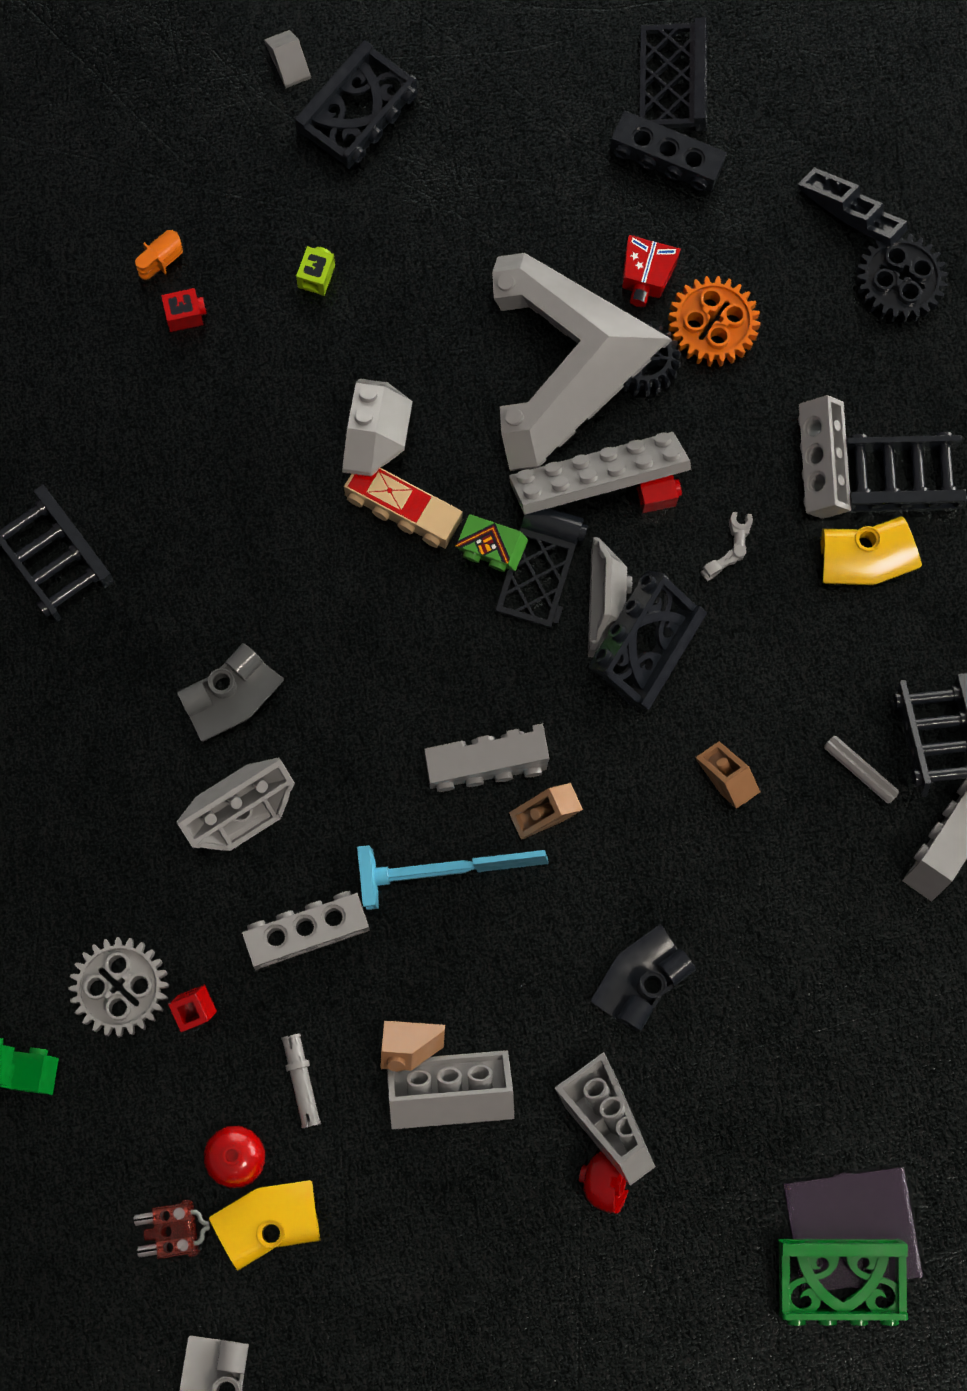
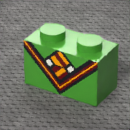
M469 514L456 546L464 553L463 557L469 561L479 563L481 559L489 562L488 566L495 570L505 572L507 568L516 571L528 539L521 531Z

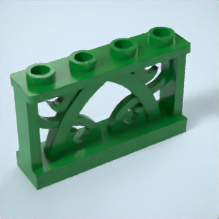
M778 1239L779 1316L783 1320H787L788 1325L801 1326L806 1325V1320H818L820 1325L832 1326L837 1325V1320H849L851 1325L864 1326L868 1325V1320H880L882 1325L896 1326L899 1325V1320H908L906 1265L908 1244L902 1239ZM790 1256H796L803 1276L790 1281ZM839 1257H846L850 1269L857 1276L866 1279L854 1294L843 1301L829 1293L819 1281L829 1276L836 1269ZM889 1257H895V1282L883 1277ZM818 1258H826L828 1261L827 1268L821 1272L814 1273L812 1269L821 1268L816 1263ZM859 1259H868L869 1264L864 1268L872 1270L871 1273H866L858 1268L857 1263ZM808 1283L811 1288L804 1289L799 1298L809 1296L811 1299L810 1304L802 1308L795 1306L791 1300L793 1290L801 1284ZM879 1283L891 1287L895 1295L893 1303L886 1308L878 1307L875 1303L878 1296L886 1298L885 1293L876 1288ZM821 1300L831 1308H819ZM864 1301H865V1303H866V1305H867V1307H868V1308H857V1307H858L859 1305H861Z

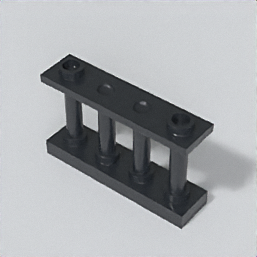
M940 432L935 436L867 437L866 434H855L847 438V452H854L857 490L850 494L851 511L849 512L960 510L967 501L966 490H957L954 487L951 450L957 449L962 441V436L952 435L951 432ZM939 450L942 488L928 491V488L925 487L922 451ZM894 451H911L914 487L911 491H900L897 488ZM866 452H882L885 489L882 492H871V489H868Z
M43 484L34 490L38 498L34 502L36 505L0 529V547H2L39 597L40 601L36 604L46 617L52 615L58 622L62 618L55 609L57 606L91 582L95 584L100 581L103 587L106 588L114 580L110 572ZM50 514L55 521L51 524L52 528L14 554L5 540L41 515L45 517ZM66 536L71 543L68 546L69 550L31 576L22 562L58 537L62 539ZM75 559L77 561L83 559L88 565L84 569L86 572L47 598L38 585Z
M967 673L958 674L955 684L951 686V689L912 694L908 692L906 680H901L897 692L893 693V704L895 710L900 711L914 768L912 769L913 786L918 787L920 797L922 798L927 797L931 782L967 778V766L928 771L925 756L965 752L967 754ZM946 701H952L953 704L957 703L958 712L956 715L915 719L912 705ZM959 726L960 729L964 730V740L923 745L921 744L918 732L919 730Z

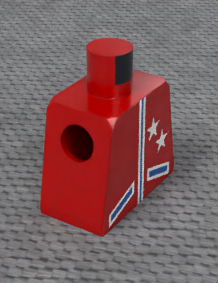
M629 235L625 252L622 287L632 291L631 304L645 307L648 296L661 297L677 265L680 248Z

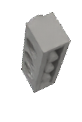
M826 395L800 403L798 421L801 428L800 450L803 459L802 478L804 480V506L806 513L824 519L851 511L844 402Z
M345 891L333 896L334 901L322 904V901H316L306 905L305 911L294 914L293 911H287L277 915V920L265 924V921L262 920L248 925V930L242 932L254 969L257 970L370 931L358 893L351 895L350 891ZM336 911L343 916L339 925L330 926L326 923V916L330 912ZM304 921L311 922L314 925L313 932L308 936H301L297 933L298 925ZM275 931L285 934V940L279 946H272L268 941L270 934Z

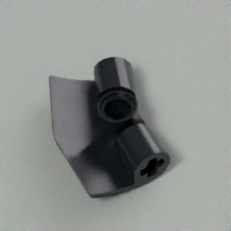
M659 924L616 957L592 997L591 1003L630 1029L641 1032L661 996L695 972V966L683 950L676 948L663 926ZM645 980H655L659 985V991L655 994L647 992L644 988Z

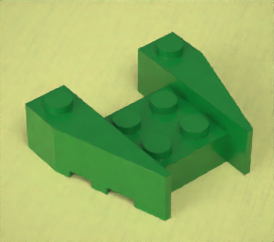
M0 1038V1088L53 1095L59 1058L48 1056V1050L30 1047L29 1053L15 1052L14 1047L3 1045L4 1039Z

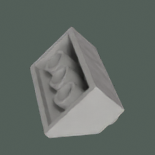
M508 1050L434 1056L425 1060L412 1071L402 1070L396 1072L387 1069L392 1129L514 1119L513 1086Z

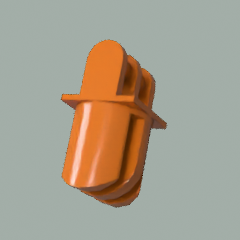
M167 230L150 245H147L145 242L143 243L145 251L135 260L140 278L144 280L150 279L159 270L166 274L165 268L183 253L180 237L177 232Z

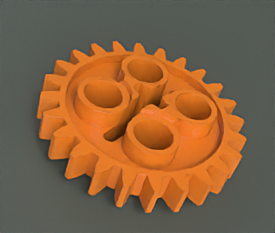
M706 276L703 285L695 279L693 289L685 285L683 289L684 294H676L675 300L677 302H672L670 310L673 312H670L668 320L672 322L669 324L668 331L675 332L672 336V341H681L678 347L679 351L688 350L687 359L695 354L697 355V364L705 358L710 367L713 360H717L718 364L723 366L725 358L730 363H734L735 354L743 358L745 354L744 348L747 350L752 348L753 343L751 340L756 341L758 333L755 330H758L760 327V322L756 321L760 311H752L755 308L756 301L747 302L750 292L741 294V284L732 288L730 287L731 279H728L724 285L721 284L720 276H717L715 283H711L708 276ZM704 300H713L716 302L717 305L708 306L705 304ZM724 303H728L729 305L722 311L719 321H715L706 337L700 340L699 337L707 330L709 321L712 322ZM735 315L740 321L732 322L727 316ZM697 321L701 326L694 328L688 322ZM711 337H721L724 340V342L715 343L712 341Z

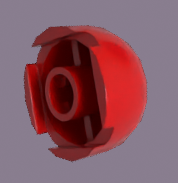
M227 1126L216 1131L208 1140L204 1150V1165L208 1175L217 1184L228 1188H242L253 1183L261 1174L265 1163V1148L261 1139L252 1130L242 1126Z
M601 1151L591 1158L588 1165L584 1164L582 1166L579 1182L584 1183L583 1190L586 1199L595 1208L607 1213L618 1214L628 1194V1190H624L626 1180Z

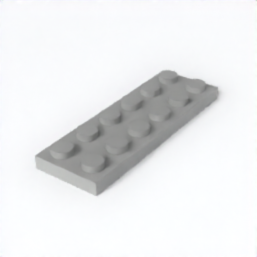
M674 432L659 433L654 437L643 440H633L628 444L617 447H607L587 455H577L572 459L561 462H551L531 470H521L516 474L509 475L512 489L524 515L689 471L691 470V463Z

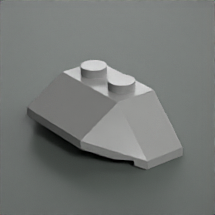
M359 379L356 382L347 426L343 473L372 476L380 467L389 463L405 449L412 401L388 382Z
M593 537L591 544L588 657H593L608 635L610 627L615 623L626 603V594H631L632 576H627V566L598 537Z
M279 757L245 765L196 796L177 820V824L192 848L202 847L231 851L281 819L295 782Z

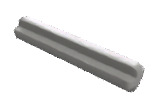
M833 736L825 744V749L886 803H891L898 796V789L837 736Z

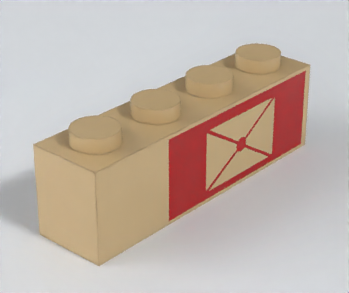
M379 468L372 476L351 474L344 486L345 496H347V500L358 507L364 505L370 508L376 517L385 521L390 519L398 523L397 526L402 531L408 534L417 533L423 537L424 542L435 548L441 546L446 549L462 521L463 511L382 468Z

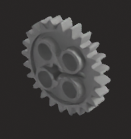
M116 937L115 945L111 946L109 941L104 939L103 949L100 950L94 944L92 945L94 951L92 956L85 952L82 953L86 960L85 964L75 963V966L81 971L79 974L70 975L72 979L77 981V985L69 987L70 991L77 993V996L73 997L70 1002L81 1005L75 1011L77 1015L87 1014L83 1020L85 1025L95 1021L93 1025L95 1032H98L104 1026V1034L106 1036H110L112 1030L115 1029L117 1036L122 1037L125 1028H127L131 1035H135V1025L145 1030L144 1020L148 1018L155 1022L156 1019L152 1012L154 1010L163 1012L164 1009L158 1004V1001L168 1000V997L161 993V989L168 988L169 984L162 982L160 979L168 973L166 970H157L163 962L161 959L151 961L155 954L152 949L145 954L143 953L145 949L144 943L141 942L134 948V941L129 938L124 946L121 939ZM124 958L126 960L125 970L121 973H113L111 967L114 960ZM100 968H104L119 983L124 982L123 987L139 1001V1005L134 1006L118 991L113 994L116 988L99 973ZM141 978L147 979V990L142 994H136L133 990L135 981ZM98 980L103 981L105 984L103 993L93 996L90 991L92 983ZM117 1001H125L127 1005L125 1014L119 1017L112 1014L113 1005Z

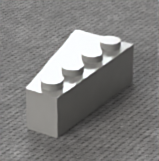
M543 723L533 725V732L524 733L519 731V729L506 731L507 733L501 735L500 739H495L494 736L489 735L477 737L471 741L472 745L466 746L465 741H458L425 748L424 755L430 789L437 788L438 792L453 790L455 788L454 785L466 783L467 787H475L484 784L483 780L495 778L496 782H505L512 780L513 775L524 774L525 777L542 775V771L547 770L549 762Z
M604 1052L555 1087L567 1111L630 1186L655 1168V1164L621 1086Z

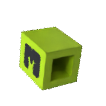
M307 246L296 275L298 288L325 296L335 268L334 254H331L330 251L322 247L311 248Z

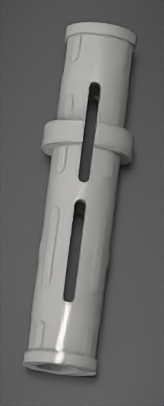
M299 1033L281 1039L288 1065H285L287 1072L290 1071L302 1123L301 1126L306 1128L321 1124V1121L319 1120L307 1068L310 1066L309 1060L305 1059L300 1038L301 1034Z

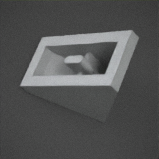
M290 30L264 40L285 88L311 79L299 39Z

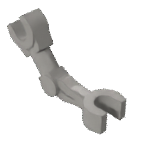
M737 512L732 513L729 519L731 535L734 536V546L725 556L717 561L713 560L703 567L704 570L700 573L707 582L717 576L725 567L735 564L744 558L746 554L745 537H747L753 522L752 514H747L745 524H739L736 520Z

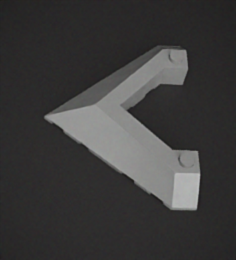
M526 253L497 257L492 275L494 300L501 311L529 307L578 344L529 402L500 406L501 434L510 471L540 467L547 460L546 457L557 447L560 448L576 433L575 430L587 418L590 419L624 387L623 384L630 377L633 378L651 361L650 358L662 347L665 348L672 341L668 336Z

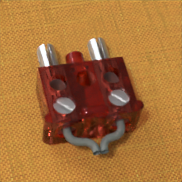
M183 1200L182 1204L152 1208L151 1213L134 1215V1219L153 1217V1219L134 1221V1224L138 1226L154 1223V1228L144 1229V1239L156 1240V1244L138 1246L137 1251L157 1249L156 1251L137 1253L138 1257L157 1255V1259L187 1254L189 1257H195L199 1253L198 1245L204 1240V1233L210 1230L209 1221H204L201 1213L194 1210L191 1200ZM166 1211H168L170 1214L168 1220H165L164 1213ZM195 1215L198 1217L199 1222L205 1226L201 1229L198 1240ZM167 1227H170L172 1230L170 1236L166 1234ZM169 1243L173 1244L172 1252H169L167 1248Z

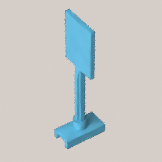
M369 845L357 847L362 902L366 910L379 909L378 886L389 885L392 881L461 874L474 869L477 872L548 864L545 850L472 858L473 862L461 860L389 869L388 866L376 868L373 849Z

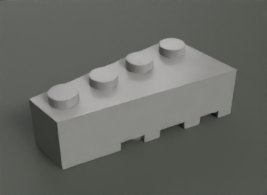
M967 778L956 792L960 795L956 802L952 800L942 813L945 816L942 823L937 822L928 835L931 838L927 845L923 844L914 856L915 863L902 880L930 901H933L953 881L967 859Z

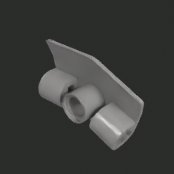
M189 1336L179 1391H219L220 1385L227 1381L234 1385L235 1391H243L242 1385L249 1344Z

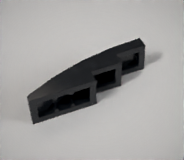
M813 168L798 183V189L822 208L851 227L886 245L892 246L908 230L906 220L884 212L883 203L861 195L860 187L857 184L817 168Z

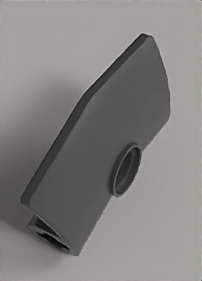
M242 643L219 669L211 672L209 677L177 693L200 740L205 741L252 717L280 686L284 678L266 665L250 647ZM222 678L230 680V685L227 689L218 690L215 688L218 680Z

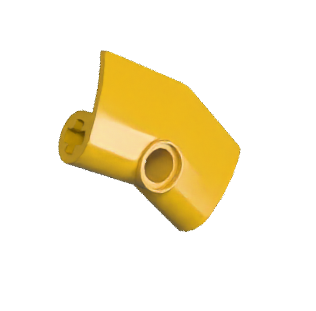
M902 516L873 527L865 526L859 530L822 529L820 546L821 554H824V584L875 585L919 569L922 566L908 523ZM866 538L870 540L872 547L862 546L859 539Z
M310 1180L255 1189L209 1217L219 1240L237 1270H240L276 1247L320 1241L313 1183ZM270 1224L276 1225L280 1230V1237L274 1243L267 1242L263 1236L264 1229Z

